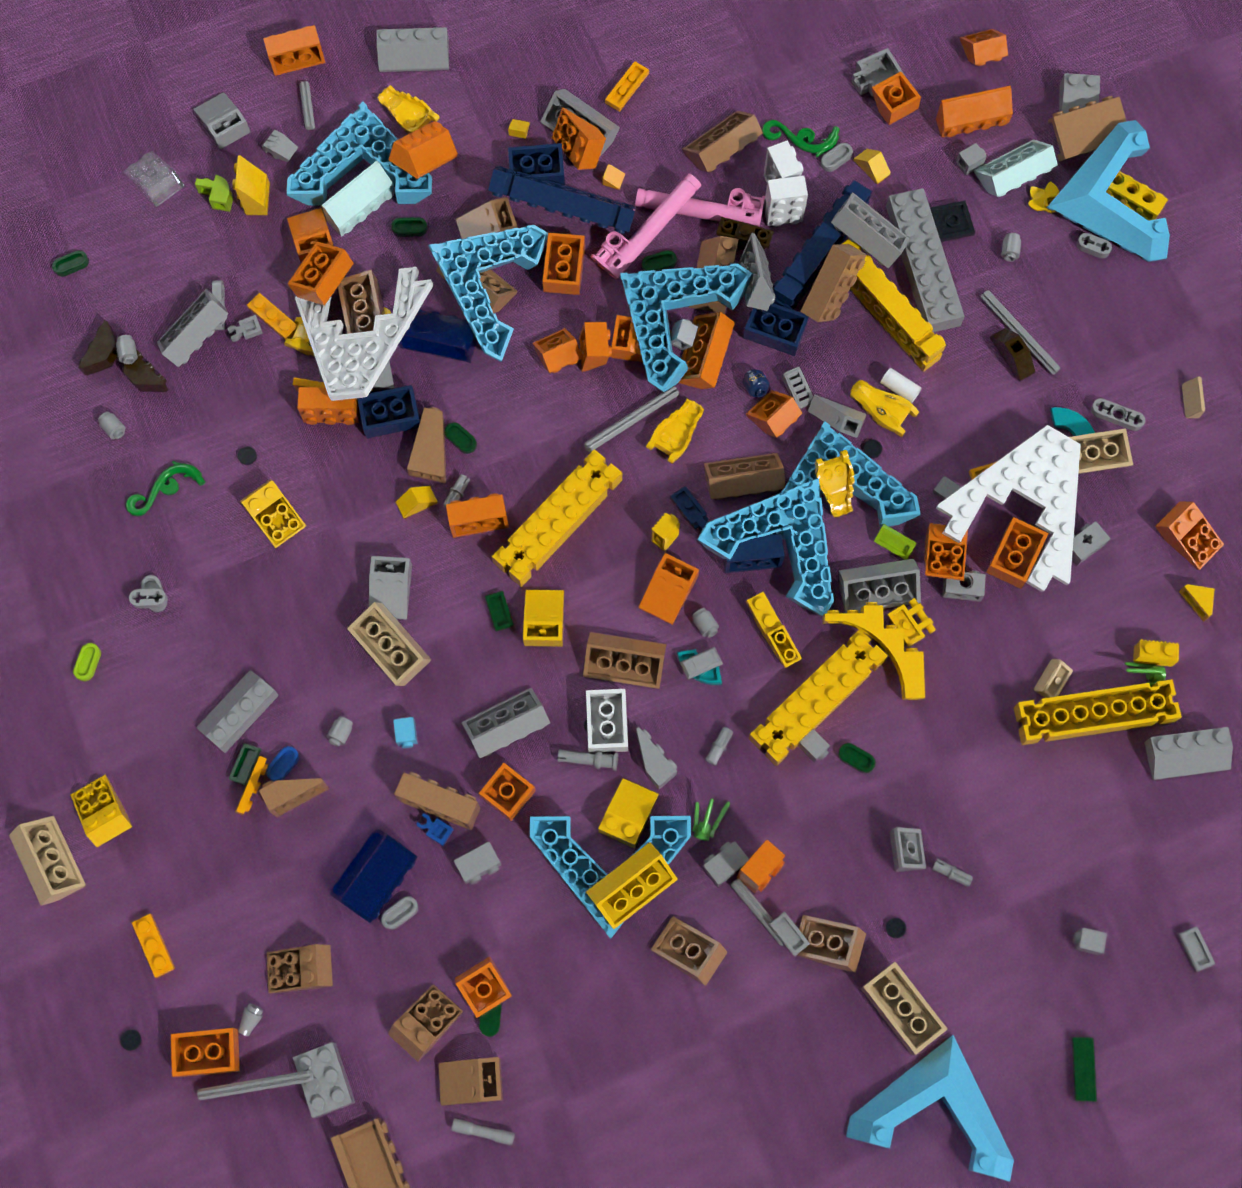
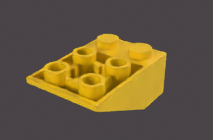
M238 155L237 163L234 164L236 179H233V190H236L237 199H240V206L244 209L246 215H268L270 191L268 176L245 158Z
M271 479L240 500V503L275 548L306 527L305 523Z
M526 590L523 625L524 646L563 647L564 590Z
M106 774L70 794L84 832L96 847L132 827L129 817Z

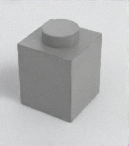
M975 143L959 152L956 163L963 173L968 175L975 169L983 166L987 156L984 149Z
M687 319L675 322L670 334L672 345L681 350L692 347L698 327Z
M812 729L799 742L798 747L815 763L818 759L822 761L829 754L827 750L830 745Z
M1087 928L1078 929V932H1075L1073 937V943L1076 944L1075 950L1095 955L1104 954L1107 933Z

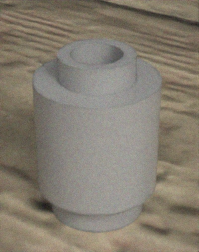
M1008 233L1003 239L1001 257L1006 261H1015L1020 256L1021 239L1019 234Z
M130 335L119 336L116 342L119 361L124 364L134 363L138 358L135 341Z
M105 412L98 418L99 426L111 439H119L124 435L126 427L113 413Z
M702 608L692 615L694 618L693 622L703 637L708 636L710 638L718 632L719 625L710 611Z
M339 716L326 736L329 739L328 742L336 747L344 745L353 729L351 727L353 722Z

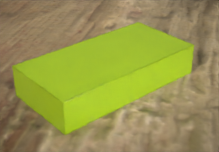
M883 524L874 540L875 543L905 560L909 558L917 544Z

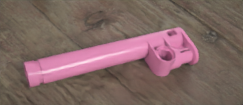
M688 173L684 180L677 185L629 240L618 232H610L605 242L601 245L602 248L595 255L592 254L590 256L591 259L617 280L621 276L620 273H623L695 194V191L702 186L701 183L692 174ZM615 239H618V240H619V243H618V244H616V245H612V244H611V242H612L613 240H615Z
M638 188L635 206L656 210L669 194ZM735 188L730 193L728 205L690 198L677 214L720 222L721 217L760 227L765 195L762 198L745 193L741 188Z

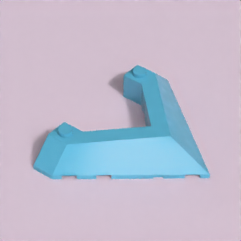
M363 101L358 105L359 108L353 114L351 113L341 123V126L335 129L316 149L317 151L300 165V169L295 174H291L287 179V196L306 205H322L327 200V189L365 159L371 165L375 161L380 163L393 185H395L398 204H416L432 194V176L429 173L417 179L389 161L393 143L398 139L368 109Z
M1136 120L1118 123L1047 208L1061 213L1063 217L1076 224L1083 225L1085 229L1100 237L1119 244L1121 248L1130 253H1136L1147 262L1167 258L1170 234L1166 218L1148 221L1106 192L1128 158L1142 156L1150 149L1146 130Z
M535 225L428 245L484 354L500 362L504 357L514 328L499 321L496 314L493 313L490 306L491 301L486 289H483L479 273L511 262L527 270L538 265L548 238V232Z
M737 263L730 264V266L712 265L704 266V268L688 267L664 269L662 271H640L633 274L620 273L650 384L665 392L676 385L688 370L686 362L673 354L667 310L719 301L733 310L743 298L753 276L752 272Z
M824 421L820 431L791 475L784 490H782L784 492L817 479L815 474L816 459L822 458L824 462L839 457L840 451L847 450L855 474V483L852 485L854 489L853 495L877 510L880 527L883 524L887 526L900 525L921 514L915 494L907 491L898 480L884 472L881 466L859 448H855L842 434L834 431L826 421ZM818 486V488H819V496L821 497V495L823 494V491H822V490L820 489V487ZM783 531L775 532L777 535L782 534V539L785 540Z
M819 478L707 522L697 539L709 551L723 559L730 560L739 543L783 531L795 580L786 598L820 616L827 614V611H829L834 602L830 584L832 582L830 566H828L827 560L828 549L825 525L822 520V501L818 488L820 486Z
M650 816V837L636 852L651 842L669 865L691 837V816ZM530 817V838L611 939L622 924L613 929L586 893L587 890L608 874L571 838V817Z
M954 1035L950 1036L945 1042L850 1116L846 1133L847 1138L890 1148L895 1126L941 1098L972 1148L968 1170L1006 1181L1011 1179L1014 1159Z

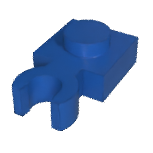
M423 813L422 816L427 819V823L421 825L417 822L416 825L422 830L427 829L426 836L444 846L454 829L438 818L433 823L431 818Z

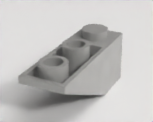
M815 394L808 412L822 421H826L839 432L855 438L858 437L867 415Z
M638 727L636 728L645 773L659 790L677 775V766L671 759L667 760L663 755L665 752L658 744L654 745L650 740L652 738L645 729L641 730Z

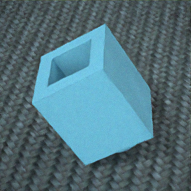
M414 718L394 719L397 745L401 746V748H411L413 744H418Z

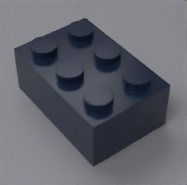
M562 143L508 148L509 168L511 170L565 185Z
M775 303L770 304L768 311L753 308L746 324L743 338L795 356L806 330L809 316Z
M412 385L370 393L367 397L357 398L366 438L419 428L420 417Z
M772 533L739 543L730 560L723 559L725 573L781 568L785 557L782 534Z

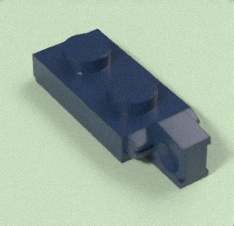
M684 486L670 495V499L691 527L693 526L695 530L699 528L702 532L709 521L707 513L688 488Z

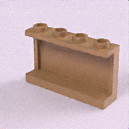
M1113 96L1103 98L1100 103L1092 101L1085 104L1086 107L1081 109L1080 106L1070 108L1068 113L1064 114L1063 111L1052 114L1053 117L1048 120V123L1053 124L1061 152L1057 155L1059 162L1095 151L1118 123L1127 122L1120 97L1113 98Z
M376 1118L331 1138L349 1188H410L408 1181L403 1180L401 1174L404 1172L400 1160L396 1161L394 1156L396 1152L395 1145L392 1140H388L386 1133L389 1130L385 1120L381 1121V1118Z

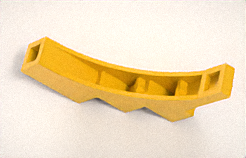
M867 602L866 605L861 607V613L858 610H847V613H839V610H829L827 614L822 616L823 624L842 623L858 630L861 629L885 650L898 673L902 700L925 699L924 651H918V648H907L906 652H904L903 628H898V625H887L884 629L883 605H878V602Z

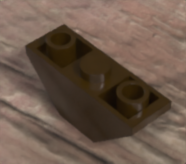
M721 217L716 232L718 236L738 239L737 249L741 250L745 249L751 233L756 235L763 249H768L774 233L773 230Z
M104 320L103 324L98 327L94 340L88 345V351L80 359L79 369L86 376L112 367L118 357L117 340L108 321Z
M1004 328L990 336L991 341L1019 382L1036 373L1030 349L1019 334Z
M136 349L137 360L132 364H124L123 372L128 380L140 392H167L169 390L165 384L167 380L160 373L157 375L152 364L149 361L145 363L142 360V354Z

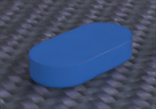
M290 746L284 747L267 767V777L274 782L284 780L299 761L298 751Z

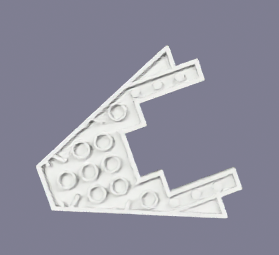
M417 267L399 269L393 313L376 315L373 331L342 334L343 323L341 320L327 321L331 297L324 306L295 296L331 401L363 398L369 395L433 287L431 279L418 281L419 270Z
M1047 425L937 505V510L951 517L942 534L960 543L985 497L987 496L1003 505L1012 490L1043 508L1035 525L1052 534L1026 583L1041 592L1045 591L1052 577L1068 585L1071 578L1081 444Z

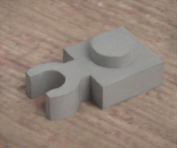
M256 315L238 321L240 325L238 327L230 326L227 328L229 334L236 332L235 335L231 336L233 342L238 341L241 336H244L247 340L263 333Z

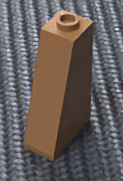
M424 408L407 470L409 476L446 483L443 412L438 408Z

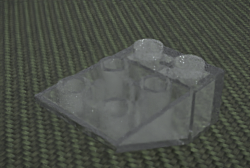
M153 151L144 154L140 160L129 165L128 169L123 171L156 207L185 186L176 171Z

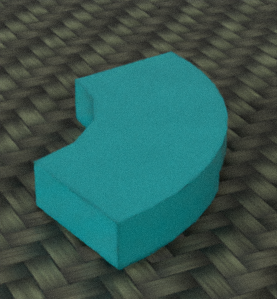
M1059 407L1050 409L1054 427L1066 429L1073 436L1095 433L1091 424L1079 413Z
M696 649L677 652L679 662L698 654ZM719 666L693 677V679L704 684L722 685Z

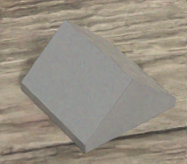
M893 828L890 831L895 872L926 869L921 829Z

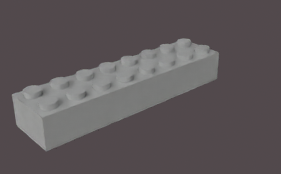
M924 188L890 195L886 208L891 224L909 237L901 256L921 317L932 325V332L961 326L965 316Z

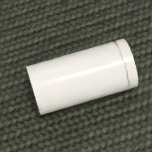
M892 368L886 372L880 382L911 403L922 389Z

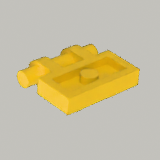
M915 598L909 601L912 607L910 610L903 604L887 614L893 625L903 628L904 642L908 648L925 638L922 632L923 629L926 628L930 634L936 631L933 626L934 622L931 618L927 617L923 611L924 607ZM917 614L921 620L920 624L916 623L912 617L913 615Z

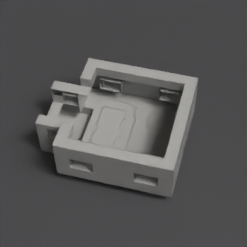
M887 48L857 62L855 69L857 73L853 74L852 84L859 95L869 92L874 97L871 90L873 86L900 71L903 73V71Z

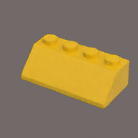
M649 842L587 890L586 893L610 926L615 929L678 879L663 856Z

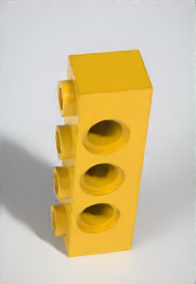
M1121 171L1118 172L1112 181L1116 184L1111 183L1106 190L1108 194L1148 221L1155 220L1168 201L1163 194L1153 191L1147 185L1141 184L1130 175L1124 174Z

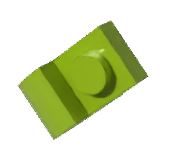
M219 175L215 176L214 181L208 178H196L195 186L198 193L210 195L209 202L212 209L230 212L233 194L227 181Z

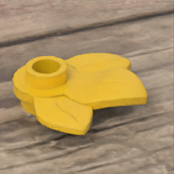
M1051 181L1046 185L1045 190L1031 186L1030 196L1032 200L1028 202V205L1036 211L1056 212L1047 207L1059 194V189Z

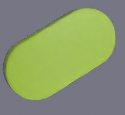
M87 643L81 648L73 669L74 676L78 680L88 681L94 676L101 657V650L97 645Z

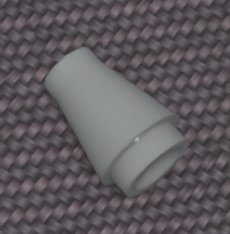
M249 1003L244 1008L238 1032L249 1036L263 1017L262 1013L264 1010L257 1005Z

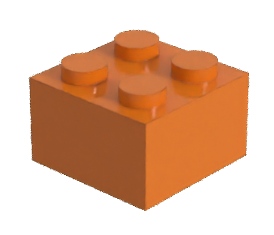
M503 763L479 792V796L509 821H512L535 793L536 789L530 782Z

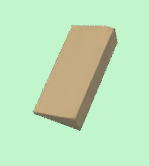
M1201 376L1182 384L1186 418H1200L1205 412Z
M1052 659L1036 684L1034 691L1045 698L1058 696L1073 670L1061 659Z

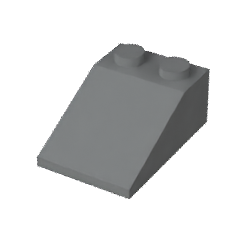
M1064 73L1059 87V112L1068 113L1070 108L1080 106L1081 109L1086 107L1085 104L1092 101L1099 103L1100 76Z

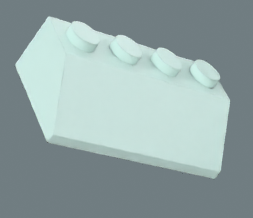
M1033 139L975 169L974 173L989 194L1001 197L1007 191L1019 188L1021 184L1036 179V176L1050 172L1058 164L1053 145Z
M375 161L322 204L327 223L341 237L345 233L351 232L356 224L363 222L367 215L372 211H376L383 202L393 197L395 193L394 185L380 163Z

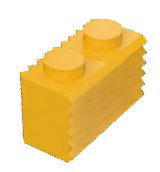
M664 513V516H661L657 524H654V527H652V543L666 551L679 535V519L673 514Z
M1141 639L1134 646L1133 662L1173 667L1179 661L1178 643H1167L1166 641L1163 643L1158 640L1155 642L1154 640L1147 641Z

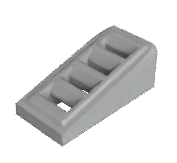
M800 367L783 373L782 380L798 407L802 409L811 405L813 395ZM800 382L801 385H798L793 388V385ZM804 390V392L796 394V392ZM804 396H807V397H808L807 399H805V400H803V401H799V399L802 398V397H804Z

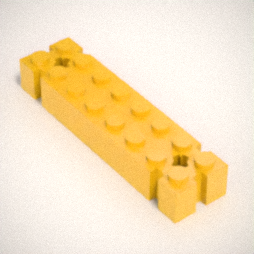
M850 239L842 243L850 244L858 250L862 251L861 246L857 243L852 242ZM866 255L864 259L865 264L856 275L857 280L850 290L908 356L911 355L916 365L923 372L941 359V352L944 351L946 346L945 340L941 335L932 332V325L921 317L919 310L910 305L908 298L897 290L896 285L885 277L883 270L877 268L872 258Z
M595 449L584 459L585 466L582 468L578 465L507 540L508 547L504 548L501 546L492 556L493 564L504 573L509 570L510 578L520 587L532 577L531 570L534 568L537 571L608 496V488L613 491L623 480L622 472L612 463L607 466L606 458Z
M861 629L849 638L847 642L848 647L843 644L766 718L765 727L760 724L749 735L748 739L759 750L762 747L767 750L765 756L775 766L787 757L789 753L788 748L793 751L812 729L815 730L870 676L872 672L870 669L875 671L885 662L888 655L878 645L873 648L869 644L871 639ZM856 656H861L862 659L857 660ZM774 734L780 735V739H773Z
M1173 679L1157 681L1151 687L1150 683L1043 698L1036 705L1034 700L1018 702L1014 706L1016 721L1022 722V727L1018 730L1022 745L1038 743L1042 737L1047 742L1154 725L1158 721L1160 725L1174 723L1182 718L1178 702L1173 703L1172 697L1176 695ZM1037 718H1039V720L1041 719V720H1042V724H1039V722H1037L1036 719H1037Z

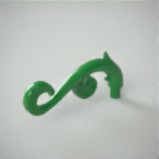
M769 120L762 127V134L767 140L773 141L780 138L781 131L778 133L770 132L771 127H779L795 146L806 152L816 153V157L831 150L836 145L840 131L839 127L834 126L828 138L822 140L824 141L823 143L808 144L813 142L815 138V133L810 128H802L796 136L777 120Z
M172 461L173 466L164 470L154 482L146 505L141 509H136V502L140 500L145 502L146 498L135 494L128 498L126 509L133 516H142L152 506L159 490L168 496L175 494L179 490V484L175 479L169 478L175 474L183 473L185 474L184 477H191L192 480H196L199 486L204 485L206 481L203 479L200 470L195 466ZM169 478L170 483L168 485H165L167 479Z

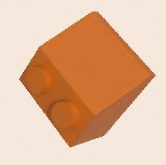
M995 29L960 37V42L968 61L975 64V66L985 65L987 61L991 60L1000 61L1002 57L1008 56L1006 34Z
M901 71L871 88L878 111L888 125L919 108L921 96Z
M584 322L579 337L580 352L583 357L581 359L582 372L605 365L608 358L611 357L612 348L608 346L610 329H607V322Z
M566 328L532 343L544 368L549 373L558 372L562 367L576 364L578 360L583 358L576 338Z
M773 390L769 391L746 413L747 417L764 433L775 438L782 435L802 414L792 396Z
M490 956L455 978L456 986L476 1018L512 996Z

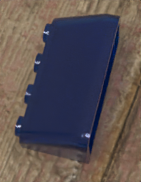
M419 309L409 329L399 342V347L471 363L477 338L467 319H459L454 315L445 316L436 311L426 312Z
M376 829L370 834L333 885L330 896L371 923L379 916L382 906L389 902L395 888L402 884L407 871L414 867L418 856L387 833Z

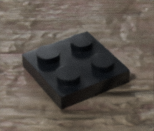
M966 200L930 208L941 242L974 236L975 230Z

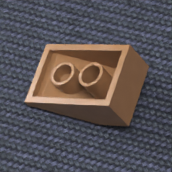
M322 778L277 780L265 783L259 792L268 810L275 817H279L330 788Z
M803 915L799 930L810 945L798 953L797 956L856 973L866 933L856 926Z
M674 916L651 948L652 952L704 986L707 985L727 954V951L720 942Z

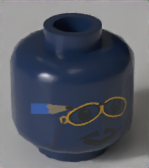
M756 369L745 373L742 381L747 393L752 397L764 396L770 386L763 371Z

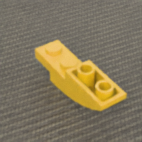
M764 591L746 600L754 616V621L784 668L801 660L802 657L785 626L779 621Z

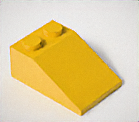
M623 778L598 828L599 833L635 848L659 794Z

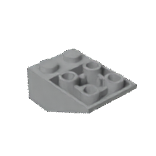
M224 92L193 109L219 149L251 133L245 118Z
M371 556L369 607L374 602L383 603L396 619L407 620L412 574L410 558Z

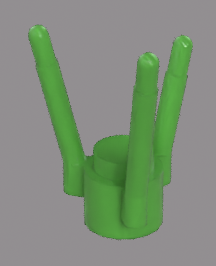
M1125 662L1127 666L1139 667L1127 668L1126 672L1146 673L1147 680H1150V682L1146 683H1150V686L1154 685L1157 681H1164L1166 678L1164 666Z
M710 799L704 821L700 822L699 825V802H696L694 826L692 832H695L693 837L704 841H709L710 837L713 838L715 830L725 815L730 802L728 801L712 828L708 824L714 799Z

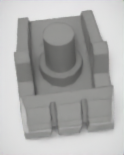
M274 130L262 148L265 153H271L274 159L288 162L298 149V146L284 134Z

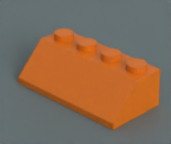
M1011 86L941 100L936 116L941 138L953 137L961 133L968 134L975 130H986L993 126L1008 124L1013 115Z
M433 121L394 141L389 161L418 179L457 157L458 153L449 130L443 127L442 124Z
M722 312L694 317L692 324L696 325L698 329L692 347L683 351L681 359L686 362L688 370L678 383L699 389L715 388L735 324L734 321Z

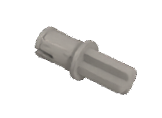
M460 474L455 485L450 488V493L443 504L445 508L446 504H450L451 501L459 500L460 497L464 496L463 492L470 482L469 478L466 479L467 476Z
M724 727L721 730L717 740L712 743L713 747L705 759L714 766L717 765L723 751L727 750L725 747L733 735V731L729 728Z
M938 858L932 870L948 877V880L953 879L965 886H969L973 880L971 875L957 869V866L947 864Z

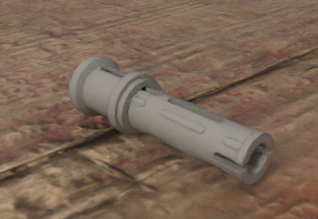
M559 749L558 762L594 765L596 769L604 767L612 768L613 771L617 770L618 753L612 755L603 754L602 751H598L594 754Z

